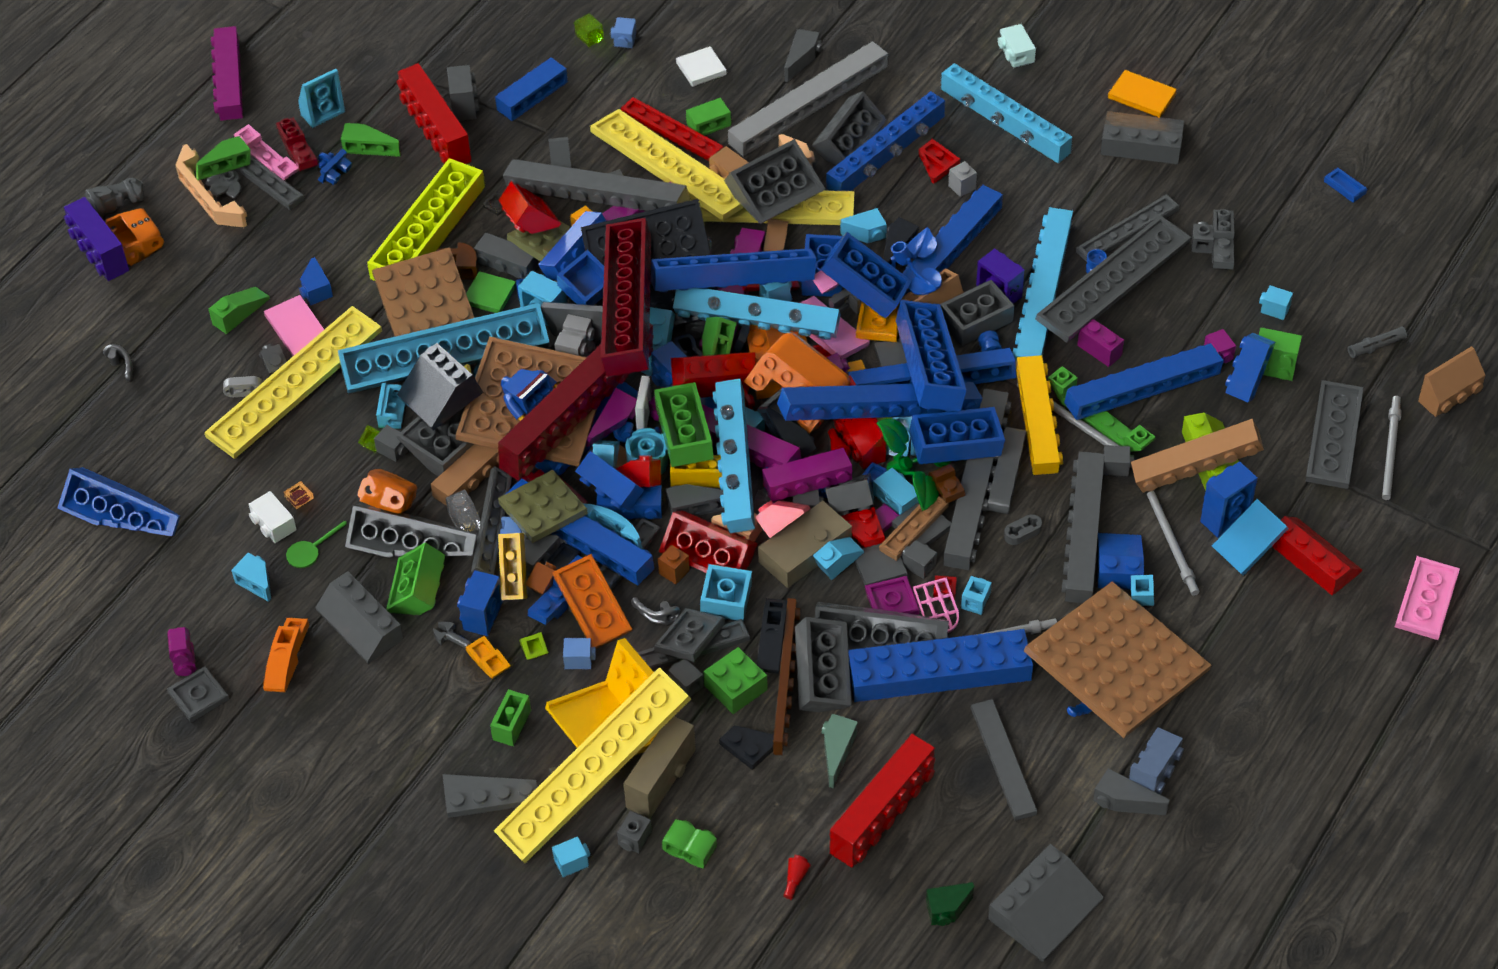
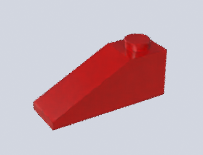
M640 455L639 459L631 460L616 468V470L640 487L661 485V459H652V455Z

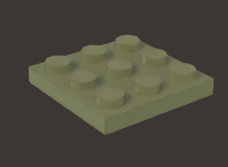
M561 222V225L557 228L534 234L527 231L523 233L516 229L507 233V240L541 262L571 227Z
M554 470L498 498L499 505L532 543L588 514L584 504Z

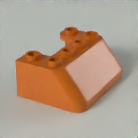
M792 332L782 335L771 346L744 381L754 390L766 388L772 379L782 387L850 385V378L843 370ZM825 419L797 420L800 427L810 434L818 429Z

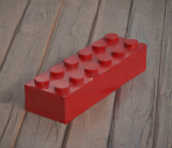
M419 63L398 71L399 79L397 84L401 90L399 94L400 100L403 105H407L409 114L415 117L417 126L419 128L422 127L425 138L427 140L430 139L434 151L439 152L442 163L445 164L449 158L464 164L470 163L471 154L468 134Z
M914 734L909 736L830 829L831 855L851 868L857 862L860 863L864 860L867 850L879 842L881 834L885 829L891 828L898 813L902 814L907 808L908 801L919 794L921 786L925 781L929 782L935 773V770H933L935 747Z

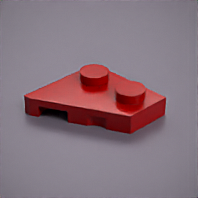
M934 139L919 149V156L933 184L947 175L949 169L960 164L959 157Z
M874 507L841 515L842 518L852 525V538L856 539L864 548L881 544L885 540Z

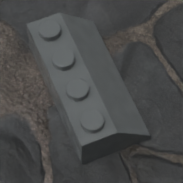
M864 91L848 97L812 146L823 160L837 165L876 135L887 119Z
M349 571L329 584L315 607L319 614L368 664L404 640L401 624Z
M805 617L795 626L799 710L820 713L850 707L851 690L847 622Z

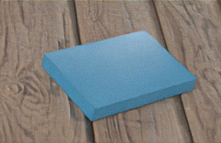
M1256 499L1212 547L1244 576L1289 528Z

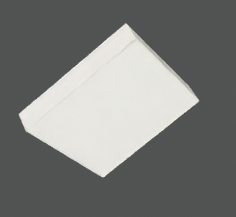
M711 47L676 58V63L691 86L726 75L725 67Z
M649 376L641 377L635 406L637 430L647 428L650 413L648 402L651 400Z

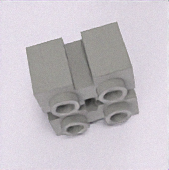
M568 314L563 324V330L559 333L554 344L555 351L588 357L596 347V342L593 341L595 329L592 328L591 319Z

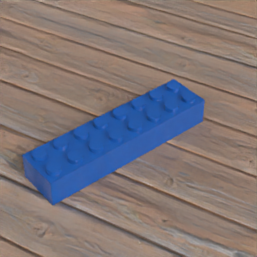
M901 300L896 317V325L919 407L942 409L947 412H961L967 389L941 305Z
M1025 629L848 650L849 673L854 702L1031 681L1033 664L1031 657L1024 652L1026 645H1028Z

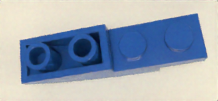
M577 555L569 564L583 557ZM553 579V586L528 609L529 617L545 625L554 617L558 619L569 606L555 579Z

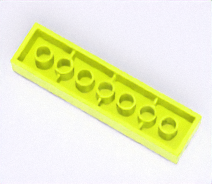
M449 158L367 262L370 279L375 281L372 273L374 269L435 252L485 188L483 170Z

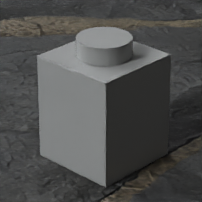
M965 161L949 169L948 186L959 197L976 189L977 172Z

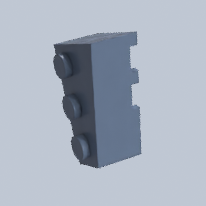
M1157 728L1147 742L1146 750L1141 751L1139 754L1141 759L1138 764H1132L1129 779L1161 795L1165 787V778L1171 777L1175 768L1173 765L1175 760L1179 761L1183 755L1184 748L1181 747L1183 738Z

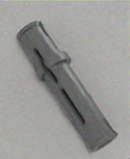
M1401 326L1372 338H1364L1362 342L1348 346V353L1351 358L1365 353L1371 354L1378 348L1406 339L1407 332ZM1390 336H1391V338H1390V339H1388V340H1385V341H1382V339H1384V338H1387V337H1390ZM1373 343L1372 346L1363 348V346Z

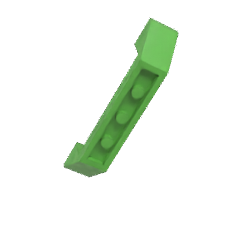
M1062 366L1048 377V381H1050V385L1061 405L1067 408L1064 403L1067 389L1077 386L1078 378ZM1107 411L1081 419L1118 445L1130 446V451H1141L1155 440V436L1141 425L1131 430Z

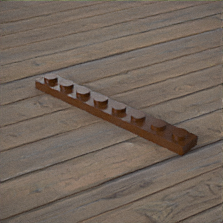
M793 598L787 599L773 738V755H783V746L788 747V733H785V728L790 727V714H787V710H791L792 696H788V694L793 692L794 678H790V674H795V660H792V656H796V643H794L795 622L800 621V608H796V599Z

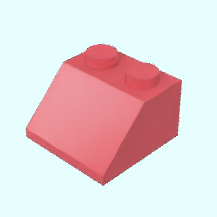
M780 500L775 503L769 501L758 509L759 514L755 518L769 538H771L811 508L809 505Z

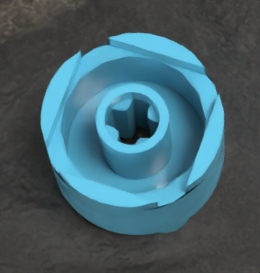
M643 428L633 432L625 444L627 462L639 459L640 455H652V459H661V474L665 473L669 463V455L663 434L657 433L652 428Z

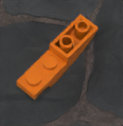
M287 618L284 626L278 627L267 662L263 686L264 691L286 692L298 664L297 653L309 628L308 619Z

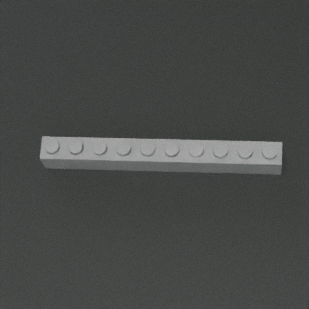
M873 41L801 86L791 90L785 96L775 100L772 104L728 130V144L742 156L747 155L887 67L888 53Z

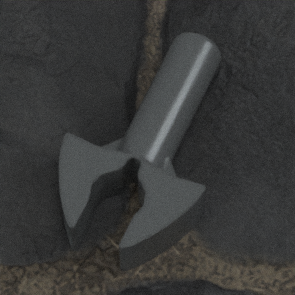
M438 622L439 628L446 632H439L433 628L434 637L440 645L445 640H450L465 649L471 644V641L453 632L455 624L452 622Z

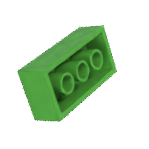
M696 383L655 389L656 410L671 466L676 467L713 460L712 440Z

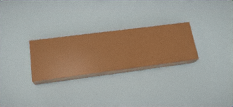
M938 496L937 501L924 511L921 510L919 504L881 543L879 551L897 561L902 556L905 547L910 546L948 508L949 503H945L944 499Z

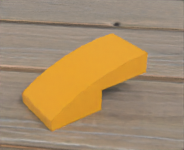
M482 636L466 647L470 657L492 679L511 666L498 649H494L485 636Z

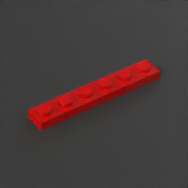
M634 97L621 107V111L645 127L708 161L711 156L723 149V146Z

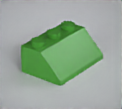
M425 542L399 557L386 610L389 613L421 615L431 610L436 604L435 597L440 586L439 580L444 568L445 554Z

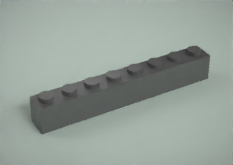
M1079 451L1078 460L1073 461V472L1077 474L1072 476L1071 489H1075V493L1070 494L1069 506L1074 507L1073 510H1069L1068 523H1072V527H1067L1066 540H1070V545L1066 544L1065 557L1069 558V562H1064L1063 575H1067V580L1063 579L1061 591L1066 593L1065 602L1084 603L1093 595L1104 454Z

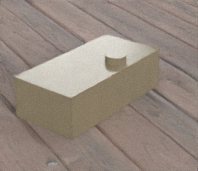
M821 501L758 547L759 563L786 588H789L818 567L813 555L825 544L833 540L847 537L852 538V525L828 504Z
M674 716L657 733L624 782L626 808L650 819L677 777L680 778L686 768L685 765L696 750L694 725Z

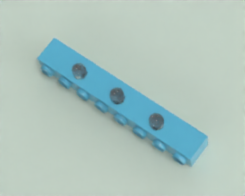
M955 63L942 72V91L962 102L964 106L981 114L994 125L1000 126L1019 138L1024 144L1030 145L1057 163H1060L1071 153L1072 136Z
M690 288L685 291L676 289L673 304L675 313H678L677 315L680 317L689 318L692 315L698 316V319L704 321L710 317H721L737 322L739 326L743 324L749 327L750 325H756L762 330L776 328L782 333L795 331L802 336L814 334L826 340H830L831 337H837L841 316L839 309L699 288Z
M741 379L716 382L713 400L714 404H717V408H714L715 420L718 421V425H715V432L720 442L716 443L717 453L721 455V460H718V469L720 473L722 472V477H719L720 489L723 490V495H720L722 508H725V512L721 513L723 526L727 525L729 533L754 530L755 520L744 389Z

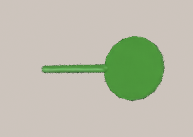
M343 521L314 543L300 541L292 544L286 553L289 564L296 568H306L313 565L319 556L316 546L344 527L347 522Z

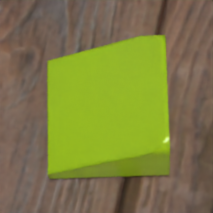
M542 632L519 640L527 660L548 653Z

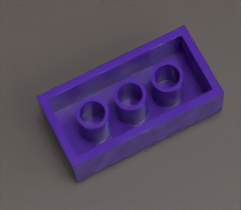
M83 197L65 206L66 215L64 220L70 227L68 233L72 240H77L79 249L82 252H86L89 262L95 264L98 274L100 276L103 275L107 281H110L128 272L129 268L121 242L89 201Z

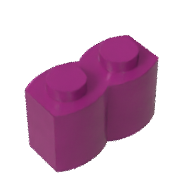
M186 627L169 629L167 633L169 658L173 662L175 674L178 676L193 674L196 671L194 645L191 642L189 630Z

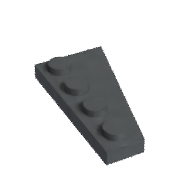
M443 774L448 818L517 808L537 788L536 780Z

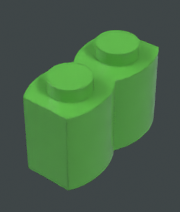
M675 820L662 841V849L674 857L684 859L699 868L705 867L717 847V838L712 832L695 829L693 824L686 820Z

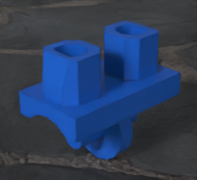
M343 148L335 156L331 152L328 155L321 153L318 156L319 163L317 166L321 169V176L318 180L321 183L327 180L335 185L341 177V174L336 170L339 168L342 172L347 173L351 169L352 162L346 158L347 151Z

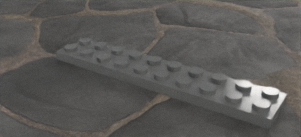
M1161 215L1158 216L1037 313L1035 320L1067 343L1092 319H1097L1190 242L1191 237Z

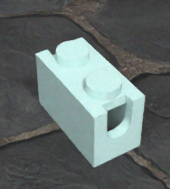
M1022 24L1000 29L1001 37L998 38V45L1001 49L1003 48L1007 61L1011 62L1013 68L1035 62L1036 48Z

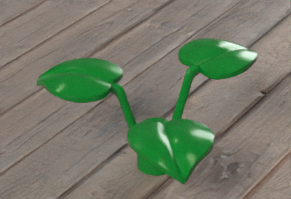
M895 419L878 421L876 424L880 427L888 447L894 453H898L893 456L894 460L887 463V471L893 468L904 476L913 475V486L921 510H926L937 501L939 491L933 478L925 476L924 471H910L912 464L918 460L917 458L911 460L909 457L902 456L907 450L905 444L909 441V435L904 425ZM951 461L937 462L934 464L937 467H943L947 464H950Z

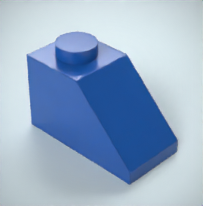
M315 257L311 258L300 278L302 287L299 290L302 298H307L309 304L313 305L331 298L333 295L330 282Z

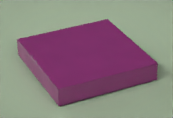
M907 576L865 585V592L871 608L913 615L920 614V609Z

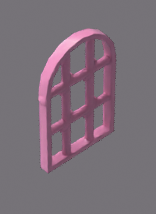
M947 578L913 586L922 616H925L922 605L927 603L933 615L931 618H946L949 621L948 625L950 627L948 633L953 631L959 622V610L954 601ZM945 582L949 594H941L938 583ZM935 585L938 597H930L927 586ZM923 588L927 600L920 601L916 590ZM950 597L955 610H947L943 599ZM937 600L941 601L944 613L938 615L935 613L932 604L933 601ZM956 613V623L952 625L949 615Z

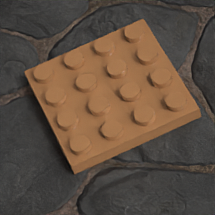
M450 247L372 270L394 337L474 318Z

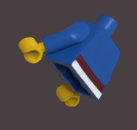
M521 369L511 378L505 376L501 381L504 402L515 419L520 421L525 417L524 414H528L557 386L556 381L543 370L530 371Z

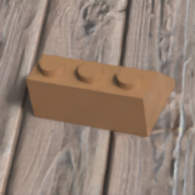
M1472 346L1425 375L1418 402L1435 417L1442 413H1447L1454 405L1463 403L1467 397L1477 394L1482 390L1485 373L1475 349Z

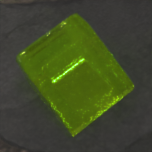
M367 424L358 443L376 452L374 438L380 433V430Z

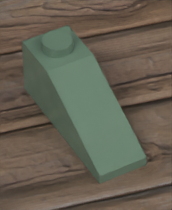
M835 714L831 715L829 721L824 722L821 731L824 734L828 781L831 788H834L858 732L857 721Z

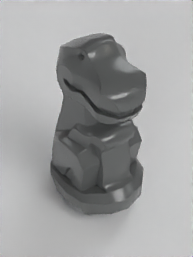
M127 178L119 184L86 189L85 198L100 217L103 218L105 214L114 212L117 206H123L124 199L129 198L132 203L143 201L144 185L137 178Z

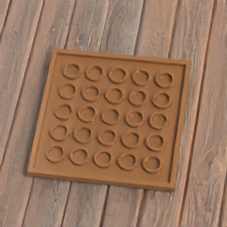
M489 336L475 377L484 393L465 406L456 432V440L498 449V442L520 422L519 419H515L504 402V392L501 387L503 377L508 376L511 378L521 369L530 371L543 370L559 385L587 357ZM597 409L592 410L582 423L579 422L574 427L572 433L569 436H565L560 441L558 447L552 449L545 459L579 466Z
M1113 581L1026 645L1024 649L1027 655L1123 738L1211 668V664L1138 602L1132 600Z

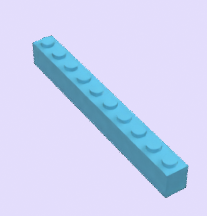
M1049 207L1048 215L1043 217L1042 227L1045 228L1040 230L1039 241L1042 242L1041 244L1037 243L1036 255L1038 258H1034L1032 270H1035V272L1031 273L1029 278V285L1032 286L1031 288L1027 287L1025 299L1028 300V303L1024 302L1022 314L1025 316L1020 318L1019 330H1021V333H1017L1015 345H1018V347L1013 348L1012 353L1016 362L1017 357L1039 355L1043 357L1048 329L1035 320L1037 313L1055 300L1072 225L1073 211Z

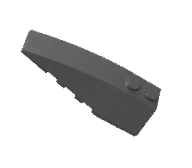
M360 502L353 505L345 547L384 557L402 556L426 542L445 554V556H472L474 554L477 534L403 512L395 514Z
M818 602L815 610V618L847 622L848 650L947 638L949 621L931 617Z

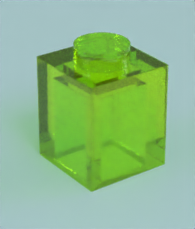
M590 13L574 21L576 36L588 47L604 39L603 25Z

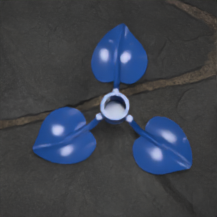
M928 227L916 235L908 244L898 241L891 247L893 253L891 257L892 266L895 268L896 262L900 265L909 264L916 277L911 279L912 282L909 285L911 292L916 295L932 293L942 285V277L936 269L925 268L919 274L911 262V258L925 259L937 250V241Z

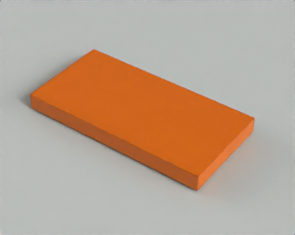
M592 554L552 573L585 637L591 638L592 647L598 648L632 631V627Z

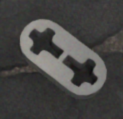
M256 376L227 378L223 382V393L228 397H245L263 381Z

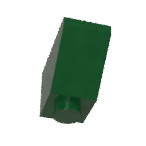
M973 882L926 890V904L931 926H945L958 919L973 899Z

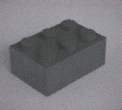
M992 280L940 304L948 331L961 346L978 339L979 335L985 331H995L1013 322L1014 305Z

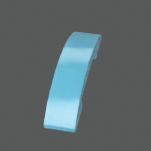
M584 504L588 513L585 515L593 521H598L603 527L615 531L622 538L632 541L637 547L642 549L638 532L627 519L605 507Z

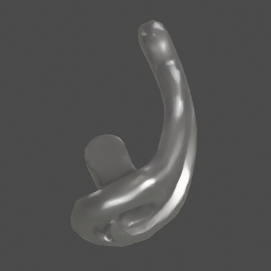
M111 344L106 346L103 354L109 358L112 366H117L120 358L125 359V379L127 382H130L132 380L133 365L129 354L120 345Z
M637 597L631 600L633 607L652 623L672 624L680 615V608L677 606L670 607L667 601L660 603L661 611H653L645 607Z

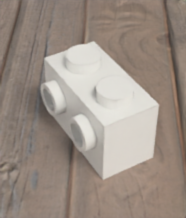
M271 491L249 503L251 512L249 517L255 525L259 524L263 535L266 538L270 537L274 543L296 531L294 517Z

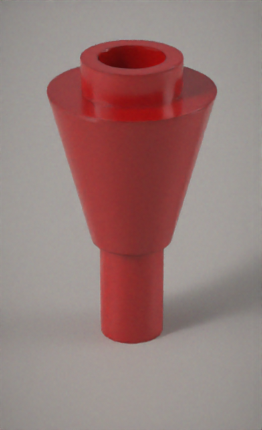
M834 428L830 429L828 434L831 439V451L844 448L849 457L851 454L849 446L838 437Z
M795 855L788 859V884L784 893V897L787 899H793L796 887L811 867L807 862L808 860L803 856Z

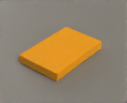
M1124 70L1108 93V98L1161 117L1176 95L1177 89Z
M861 301L856 338L896 342L898 334L896 317L900 303L886 318H883Z

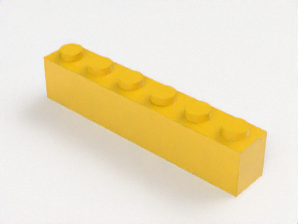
M1042 355L1017 357L1016 374L1025 429L1027 430L1026 435L1033 475L1058 473L1059 465L1063 464L1062 452H1058L1060 439L1059 434H1055L1054 430L1057 428L1056 416H1052L1051 412L1054 410L1053 398H1049L1048 394L1051 393L1050 381H1046V376L1048 375L1047 363H1043Z

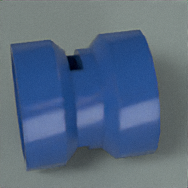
M1094 249L1088 252L1086 273H1089L1107 258L1103 250Z
M985 331L979 335L978 342L981 352L1002 349L998 334L995 331Z

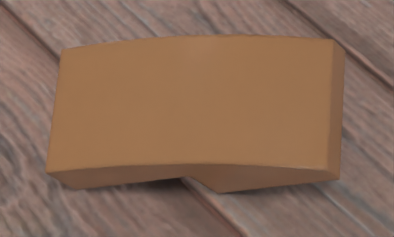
M772 218L768 220L763 252L784 250L788 222Z

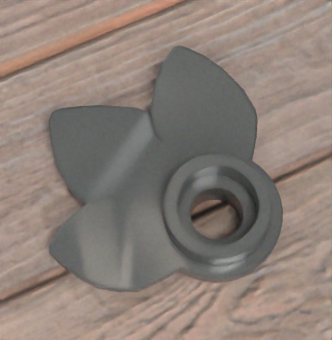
M234 170L211 176L205 182V186L210 187V192L214 198L227 193L230 198L235 199L241 191V185L238 182L239 175Z

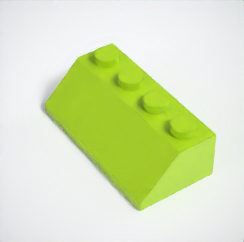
M1206 413L1184 416L1182 434L1185 442L1225 429L1220 420ZM1238 459L1233 463H1226L1217 466L1213 470L1198 473L1205 491L1206 483L1211 477L1218 476L1228 466L1235 465L1239 462Z

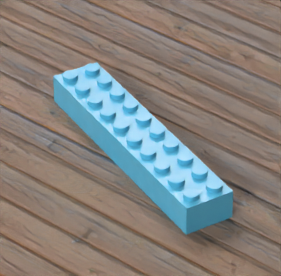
M540 303L338 350L347 392L349 394L379 387L382 383L391 384L406 380L420 355L436 343L444 348L462 366L481 361L489 336L541 348L547 347L549 345V338Z

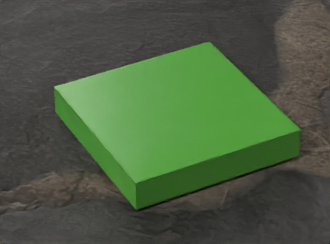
M479 271L466 293L470 306L493 313L502 312L516 287V281Z

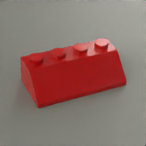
M512 181L498 200L503 206L502 209L507 212L506 215L511 218L510 221L515 224L514 227L523 233L527 231L534 234L557 228L561 225V222L542 198Z
M740 352L671 358L672 385L677 386L695 382L699 397L703 398L713 397V391H716V382L741 379L742 386L748 393L750 386L744 381L756 365L755 352Z
M850 375V376H849V378H850V385H849V386L856 385V383L854 382L853 378H852L851 375ZM877 418L833 419L837 432H841L843 441L852 451L854 461L856 463L859 462L862 469L868 468L872 462L879 464L886 461V442L880 427L876 424L878 422Z
M681 510L672 513L659 552L663 554L673 545L689 555V566L707 573L709 564L746 570L751 563L758 543L738 534L729 533V530Z
M1285 516L1281 519L1289 529L1272 547L1332 596L1362 572L1359 566L1297 517Z

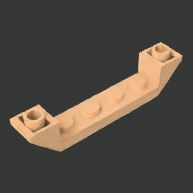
M187 144L183 145L176 163L180 181L217 225L246 227L245 217H247V213L242 206L239 207L233 201L222 207L220 202H215L212 193L209 190H205L202 181L195 178L194 171H196V163L199 160V156Z

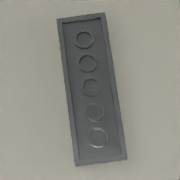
M1321 381L1305 482L1348 489L1364 387Z

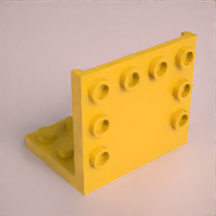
M626 638L617 641L606 681L548 701L545 709L578 748L654 672ZM657 733L635 755L645 752Z

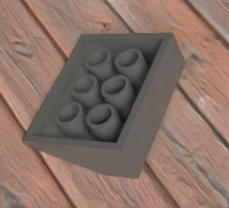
M1107 111L1100 155L1178 164L1184 120Z
M795 139L730 172L724 180L734 198L760 224L825 190L824 185Z
M465 407L435 430H432L418 416L397 435V438L430 472L438 477L474 445L473 443L456 440V432Z
M1050 844L990 904L988 919L1044 962L1104 900V897L1069 857Z

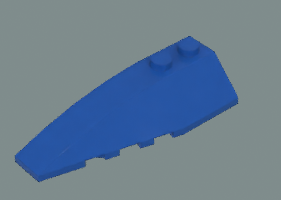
M83 467L69 470L57 508L91 524L126 528L167 536H174L180 519V515L145 495Z

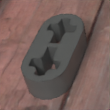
M1030 514L1010 523L1005 527V541L1010 545H1017L1037 536L1041 532V518Z

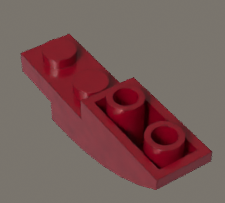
M294 117L285 118L275 123L292 162L297 165L300 171L318 165L317 158L307 144L304 133Z

